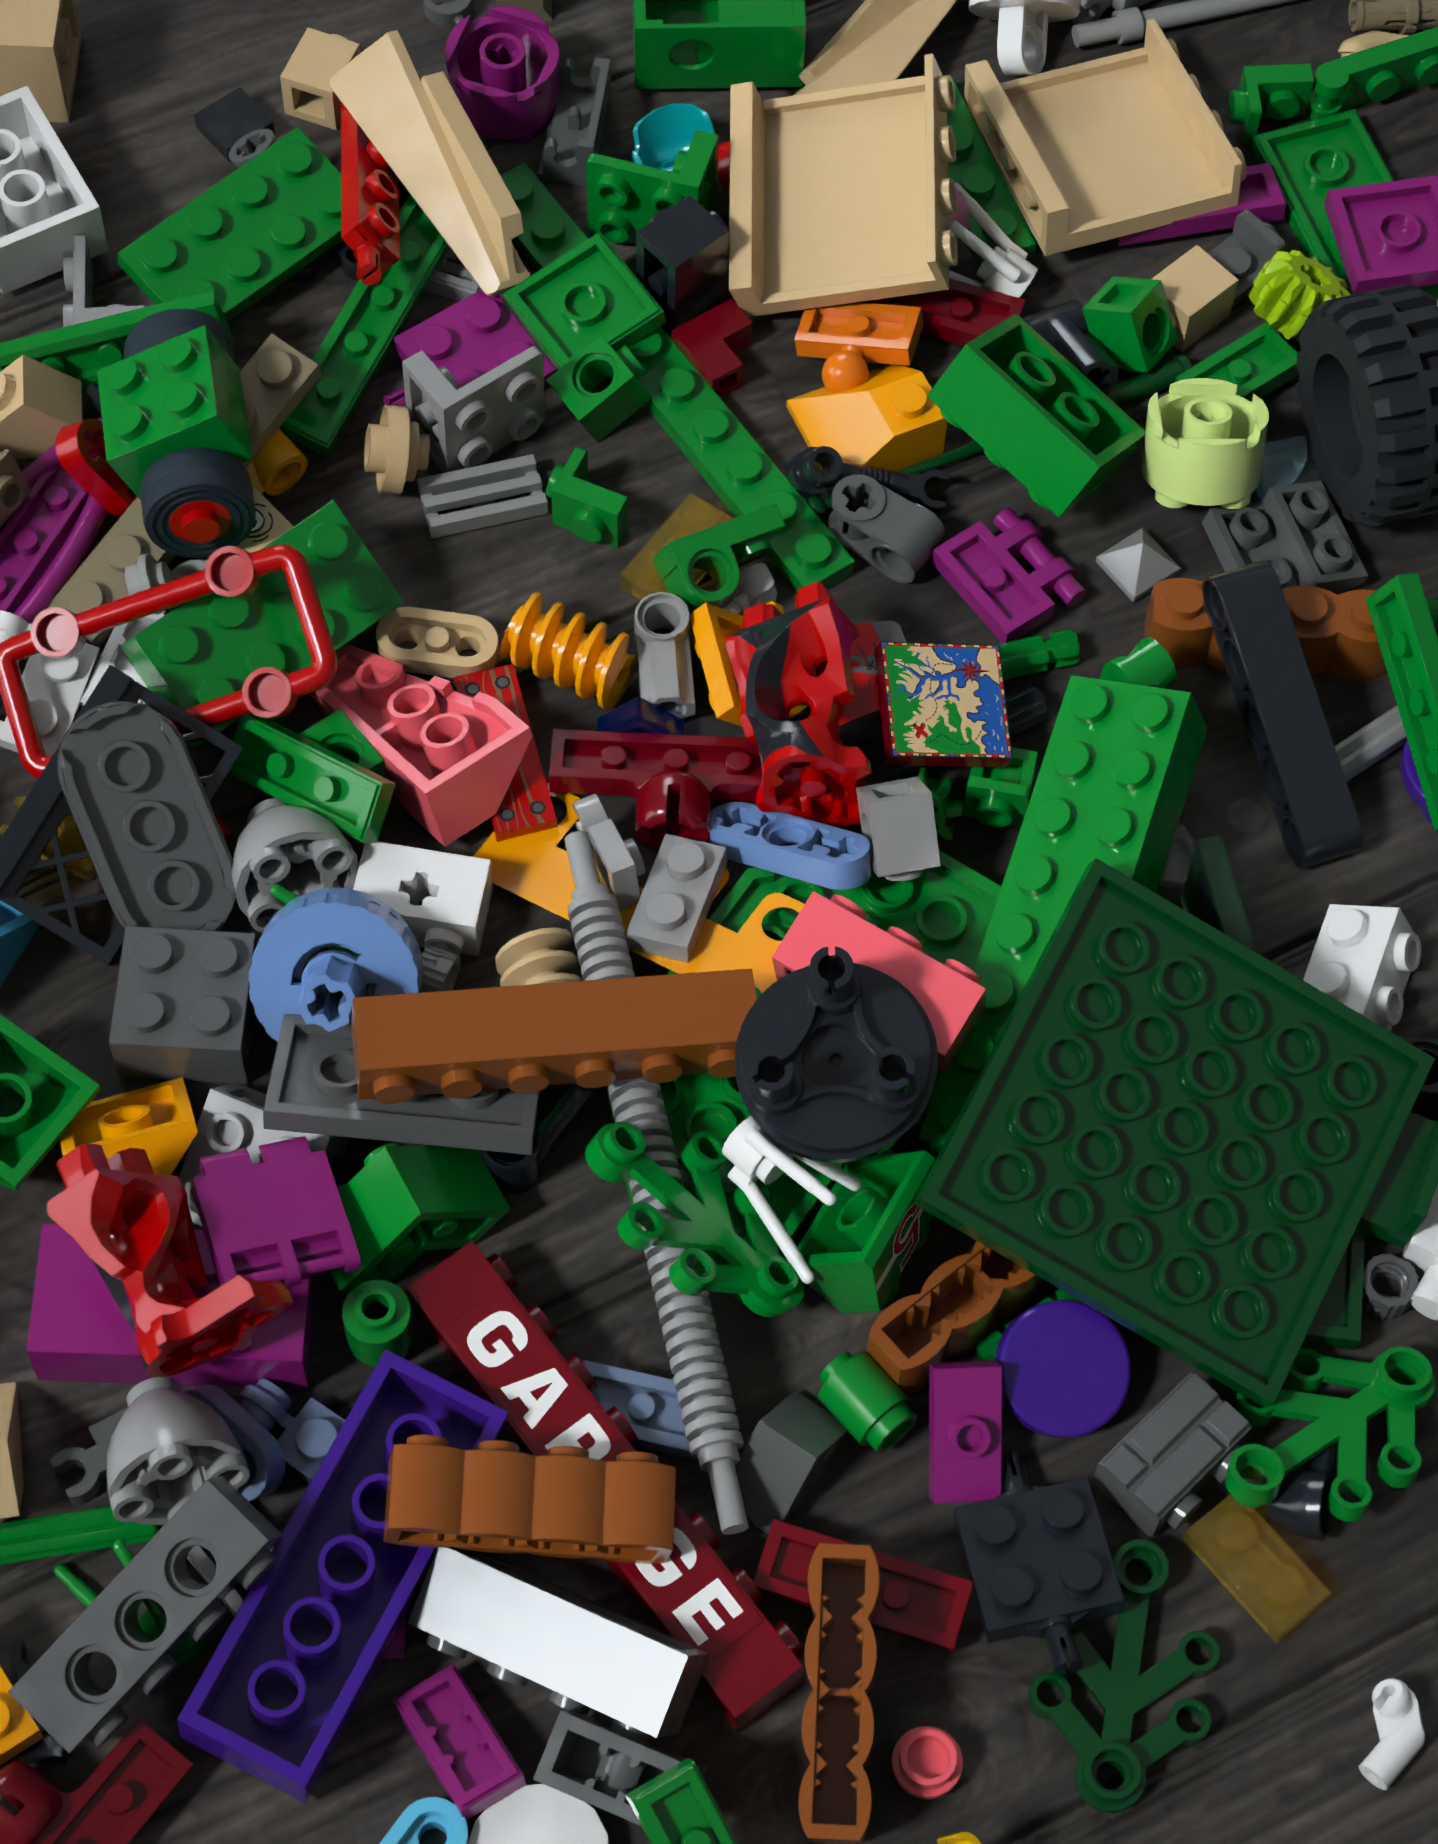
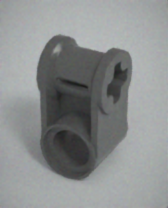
M850 475L841 479L835 485L832 492L833 511L828 518L827 528L846 551L876 567L882 574L896 582L905 584L912 582L932 555L933 549L938 547L946 536V530L942 521L932 511L917 503L910 502L879 484L874 478L866 475ZM865 493L869 494L868 505L863 504ZM845 522L849 524L847 534L843 531Z

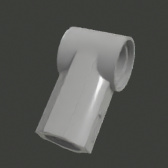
M666 592L649 594L643 598L636 607L634 617V649L637 654L642 718L651 719L658 725L678 724L682 719L695 715L696 711L689 639L690 613L687 604L680 597ZM656 629H668L672 632L668 634H656L652 631Z

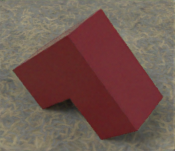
M733 298L671 330L672 341L720 398L742 386L743 364L735 353L752 345L753 323Z

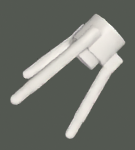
M954 183L955 189L963 195L968 213L998 246L992 249L959 222L951 221L948 224V229L953 230L954 234L963 243L984 259L976 273L984 282L980 283L950 270L949 278L1019 298L1031 283L1038 268L1026 260L1028 253L1009 239L960 184Z
M750 1116L735 1128L722 1148V1154L734 1164V1167L728 1174V1178L745 1193L802 1282L810 1284L814 1281L813 1272L759 1189L756 1181L760 1179L765 1185H768L785 1172L828 1206L834 1205L836 1203L835 1194L793 1160L794 1156L851 1191H859L862 1183L858 1178L844 1171L835 1163L810 1160L785 1150L766 1136Z

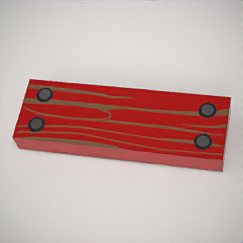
M509 664L453 677L455 691L473 698L478 692L495 697L528 725L532 733V739L497 813L490 818L496 841L499 842L558 827L555 810L514 665Z

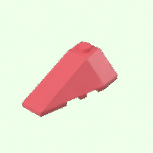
M349 644L336 651L338 666L335 676L328 685L308 694L327 716L340 708L384 759L386 779L396 783L393 795L409 814L444 847L494 816L532 739L530 727L495 697L478 692L474 698L454 691L451 682L437 676H434L430 681L405 673L403 664Z

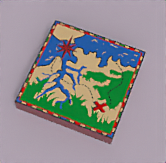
M880 641L875 649V661L886 765L1005 768L1008 766L1013 757L1000 645Z

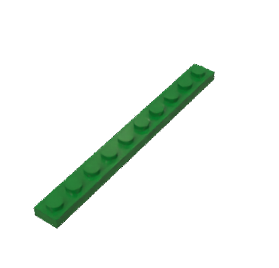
M525 162L500 175L521 212L524 233L511 239L512 244L535 273L588 239ZM658 327L627 347L648 372L639 379L640 383L653 397L644 406L734 517L737 518L766 506L777 504L785 526L769 540L772 548L766 551L765 555L796 593H798L799 588L815 582H820L829 589L854 574L855 560L790 484L783 473L662 327Z

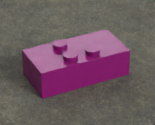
M42 1224L26 1349L38 1380L138 1384L144 1380L154 1378L146 1373L136 1348L135 1333L107 1288L92 1259L88 1257L74 1238L58 1224ZM194 1229L204 1272L208 1284L201 1289H192L195 1296L201 1298L220 1287V1282L204 1230ZM319 1272L301 1276L300 1284L286 1287L291 1294L294 1304L251 1335L253 1344L243 1350L230 1352L192 1370L166 1377L177 1380L180 1385L202 1386L209 1384L217 1387L245 1388L246 1385L255 1386L263 1378L272 1382L280 1389L309 1390Z

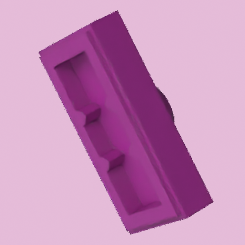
M997 1361L929 1363V1498L934 1504L980 1502L996 1498L1001 1494L1002 1366Z
M455 1664L450 1665L392 1699L396 1712L449 1799L456 1805L461 1816L465 1817L466 1820L526 1785L524 1774Z

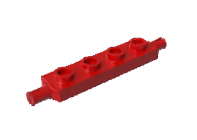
M342 103L341 238L354 251V256L357 260V279H362V284L374 285L381 280L382 272L384 273L400 260L399 181L397 175Z

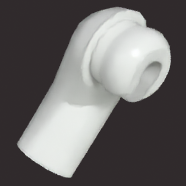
M1395 1678L1382 1680L1375 1686L1372 1692L1373 1713L1380 1741L1359 1765V1770L1363 1776L1374 1786L1382 1790H1387L1423 1747L1425 1742V1730L1416 1695L1403 1681Z

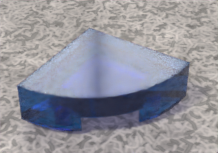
M637 696L598 718L597 731L684 735V719Z

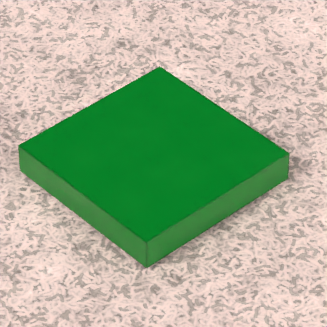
M600 232L503 293L507 306L557 370L600 335L617 352L624 345L629 347L666 323L662 308Z

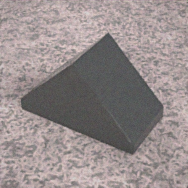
M797 1391L792 1392L759 1420L740 1456V1462L735 1465L747 1521L766 1534H769L773 1519L787 1523L849 1435V1432L834 1415Z

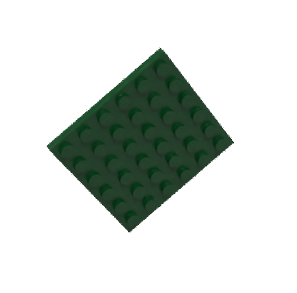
M1096 858L1087 865L913 1204L1260 1406L1267 1407L1273 1405L1277 1399L1435 1058Z

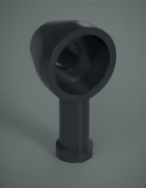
M1337 1442L1309 1460L1306 1471L1290 1474L1283 1478L1277 1497L1267 1504L1269 1522L1299 1537L1325 1541L1332 1517L1327 1507V1497L1333 1482V1473L1337 1459Z

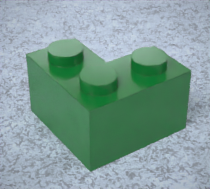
M398 1143L385 1144L372 1151L364 1159V1167L347 1184L338 1187L359 1251L361 1270L346 1273L344 1268L341 1267L329 1270L340 1292L352 1291L356 1286L370 1280H384L392 1283L426 1250L462 1248L471 1241L475 1244L510 1210L507 1201L479 1151L434 1145L400 1146Z

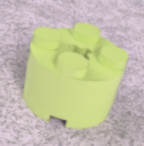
M1192 378L1170 384L1169 394L1159 399L1156 392L1150 398L1148 404L1141 466L1144 479L1155 490L1156 501L1168 508H1182L1188 504L1201 506L1220 505L1228 509H1240L1250 503L1251 493L1260 483L1269 412L1261 398L1253 393L1251 402L1237 395L1238 385L1211 378Z

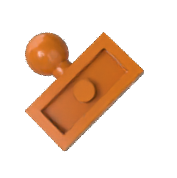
M855 302L805 309L794 339L797 356L827 359L822 368V380L828 391L837 392L857 387L868 381L869 370L866 362L911 366L924 325L922 308Z

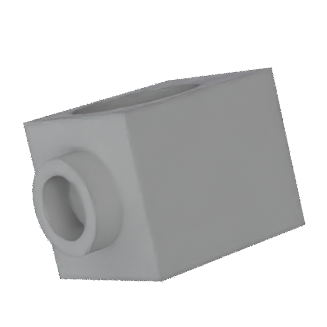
M919 777L856 787L862 835L870 842L872 870L878 877L885 876L890 881H907L922 876L923 869L941 866L932 792Z

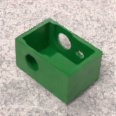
M632 0L635 89L731 88L733 84L752 81L756 88L803 87V82L798 76L804 70L806 41L805 0Z

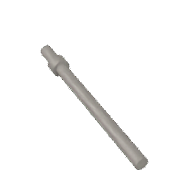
M1190 0L1140 11L1137 7L1113 11L1111 18L1073 25L1072 39L1077 48L1116 40L1118 44L1142 40L1146 32V21L1155 18L1159 27L1163 30L1298 0Z

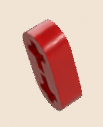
M88 418L60 429L56 436L55 448L61 466L107 512L113 516L121 517L137 496L106 460L103 423L98 419Z

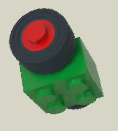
M169 309L154 313L141 320L130 331L124 347L125 359L97 370L106 460L141 500L144 527L155 545L166 552L178 556L208 557L221 547L238 546L250 534L255 522L256 511L252 482L247 469L242 464V462L252 459L240 368L235 363L233 344L227 329L213 316L193 309Z

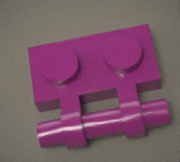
M1011 507L1002 510L993 521L994 525L1001 532L998 536L995 537L980 520L933 549L931 560L934 567L1001 643L1015 641L1053 617L1055 603L1047 594H1057L1070 608L1080 603L1087 593L1075 579L1076 570L1064 557L1056 558L1041 541L1043 535L1036 525L1029 519L1022 520ZM1014 556L1016 558L1024 557L1035 571L1028 574Z

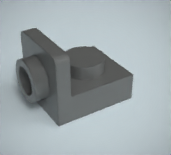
M1245 209L1236 216L1232 235L1208 252L1212 258L1238 279L1231 312L1250 299L1248 295L1254 286L1253 282L1265 263L1271 260L1277 251L1284 252L1286 246L1285 241L1272 225L1262 222L1248 209Z

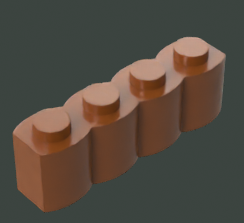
M1171 578L1154 583L1145 619L1144 638L1150 637L1159 642L1170 655L1176 669L1192 668L1206 663L1211 667L1226 671L1205 608L1202 593L1203 581L1190 578ZM1292 586L1282 589L1311 675L1328 671L1336 676L1351 680H1371L1387 675L1386 666L1366 603V598L1376 590H1352L1337 595L1329 590L1314 586Z
M976 1241L970 1254L954 1257L935 1269L924 1283L920 1294L904 1297L888 1306L877 1317L870 1329L866 1351L908 1396L912 1395L929 1384V1363H944L946 1358L958 1356L973 1349L979 1341L988 1335L996 1318L1008 1316L1027 1306L1040 1292L1045 1280Z
M410 1436L407 1438L406 1444H396L393 1446L389 1458L383 1542L413 1547H456L492 1553L525 1552L557 1558H598L624 1563H665L673 1551L676 1467L659 1464V1457L647 1452H624L617 1455L616 1461L606 1462L589 1458L588 1450L574 1446L552 1447L547 1450V1455L534 1456L520 1453L519 1446L508 1441H483L477 1444V1450H462L449 1447V1440L441 1436Z
M819 1543L809 1565L808 1594L815 1619L809 1628L805 1643V1667L812 1692L807 1699L803 1711L802 1741L810 1765L803 1776L798 1799L800 1821L809 1842L861 1844L871 1820V1788L864 1768L870 1759L875 1736L873 1710L867 1695L872 1688L877 1670V1646L871 1621L878 1606L880 1580L877 1559L870 1545Z

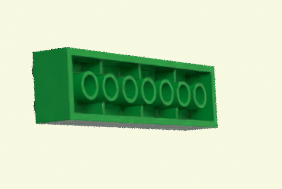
M1071 675L974 968V972L981 978L979 985L986 988V1007L947 1071L941 1070L918 1138L928 1153L935 1159L942 1149L1087 865L1097 858L1157 893L1208 730L1191 692Z

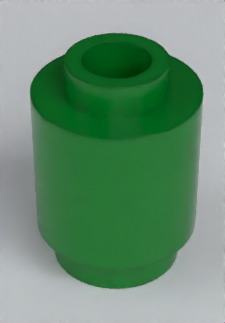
M370 1280L356 1286L347 1295L342 1308V1319L347 1344L351 1353L362 1363L374 1367L378 1364L385 1349L403 1358L409 1352L414 1340L410 1303L403 1290L388 1281Z
M849 1351L843 1352L834 1358L819 1376L823 1386L818 1393V1399L861 1446L870 1444L878 1454L896 1445L912 1429L918 1419L917 1414L909 1407L912 1401L911 1398L867 1351L858 1353L855 1356H852Z

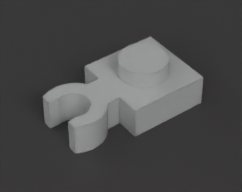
M596 794L572 802L573 809L580 820L575 822L578 831L588 832L598 875L603 884L608 887L609 893L617 897L619 911L638 904L640 892L637 877L645 874V866L636 843L632 838L622 840L612 819L607 818L605 810Z

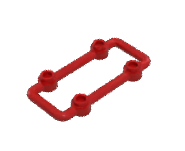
M286 544L273 545L253 553L238 547L225 546L214 551L208 558L205 569L78 614L60 607H50L41 611L34 618L31 630L12 636L0 644V694L20 760L25 770L38 779L53 755L46 756L18 666L20 660L39 653L61 660L72 658L79 654L85 646L88 636L212 593H217L231 599L245 598L257 588L261 576L281 569L285 572L312 659V665L289 674L273 667L258 668L245 679L242 690L195 705L183 711L209 727L250 713L262 718L279 719L288 715L293 710L298 697L328 685L337 670V655L312 574L304 555L295 547ZM171 719L181 735L193 733Z

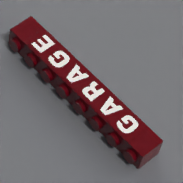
M471 1241L406 1287L414 1312L479 1397L509 1412L506 1432L515 1444L519 1446L522 1453L543 1456L547 1455V1450L552 1447L574 1446L588 1450L589 1458L608 1462L616 1461L618 1454L636 1452L631 1444L637 1441L638 1437L629 1422L615 1406L606 1412L591 1394L597 1388V1385L587 1368L574 1354L566 1360L562 1357L551 1342V1340L557 1337L552 1324L536 1304L533 1303L525 1309L511 1291L517 1286V1282L506 1264L496 1253L485 1258L474 1242ZM675 1484V1495H676V1494L679 1493V1490H678V1488H677V1486H676V1484ZM675 1502L673 1551L665 1563H624L605 1560V1562L658 1631L710 1654L699 1680V1685L735 1732L739 1733L804 1683L803 1665L799 1660L805 1656V1650L794 1633L783 1621L772 1626L756 1605L763 1601V1597L747 1573L740 1566H737L730 1572L714 1551L721 1546L720 1541L704 1518L698 1512H695L688 1518Z

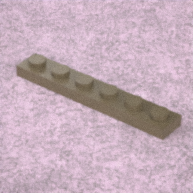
M272 333L240 371L252 459L242 462L245 468L249 466L322 376L317 363ZM138 497L54 597L48 608L60 607L78 614L130 596L125 581V567L137 563L139 555L150 553L157 563L164 561L167 565L175 555L162 550L149 538L143 523L141 500ZM114 628L88 636L85 643L100 648L111 635Z

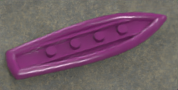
M55 445L50 447L22 471L32 491L0 527V610L13 613L32 624L34 618L41 611L48 608L54 597L76 572L92 547L108 514L106 509L64 470L56 455Z

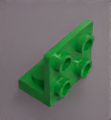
M696 130L688 152L681 150L678 152L672 172L591 153L586 163L588 233L594 236L600 232L607 242L636 246V232L647 225L658 211L666 207H673L689 195L706 210L716 212L718 135Z

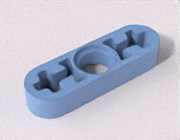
M746 802L725 803L711 810L710 826H707L710 832L708 843L726 847L728 860L835 890L859 887L865 884L872 876L870 842L859 833L787 813L761 812L756 805Z

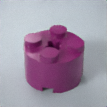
M518 7L488 8V15L472 21L471 15L460 20L450 32L446 42L447 79L478 135L486 138L510 140L516 144L529 143L536 138L538 130L543 128L553 118L555 106L559 100L560 55L557 40L555 41L549 33L548 25L541 17Z

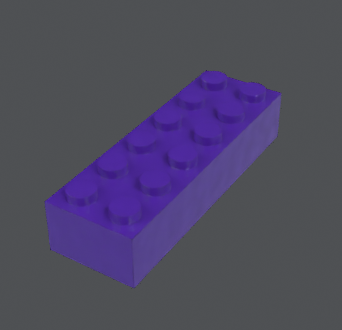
M385 1349L283 1530V1536L274 1546L271 1553L277 1560L251 1587L177 1718L180 1738L306 1804L381 1666L392 1642L413 1607L437 1549L383 1542L389 1458L393 1446L396 1444H406L407 1438L410 1436L436 1435L448 1439L449 1447L462 1450H477V1444L480 1442L503 1440L509 1412Z

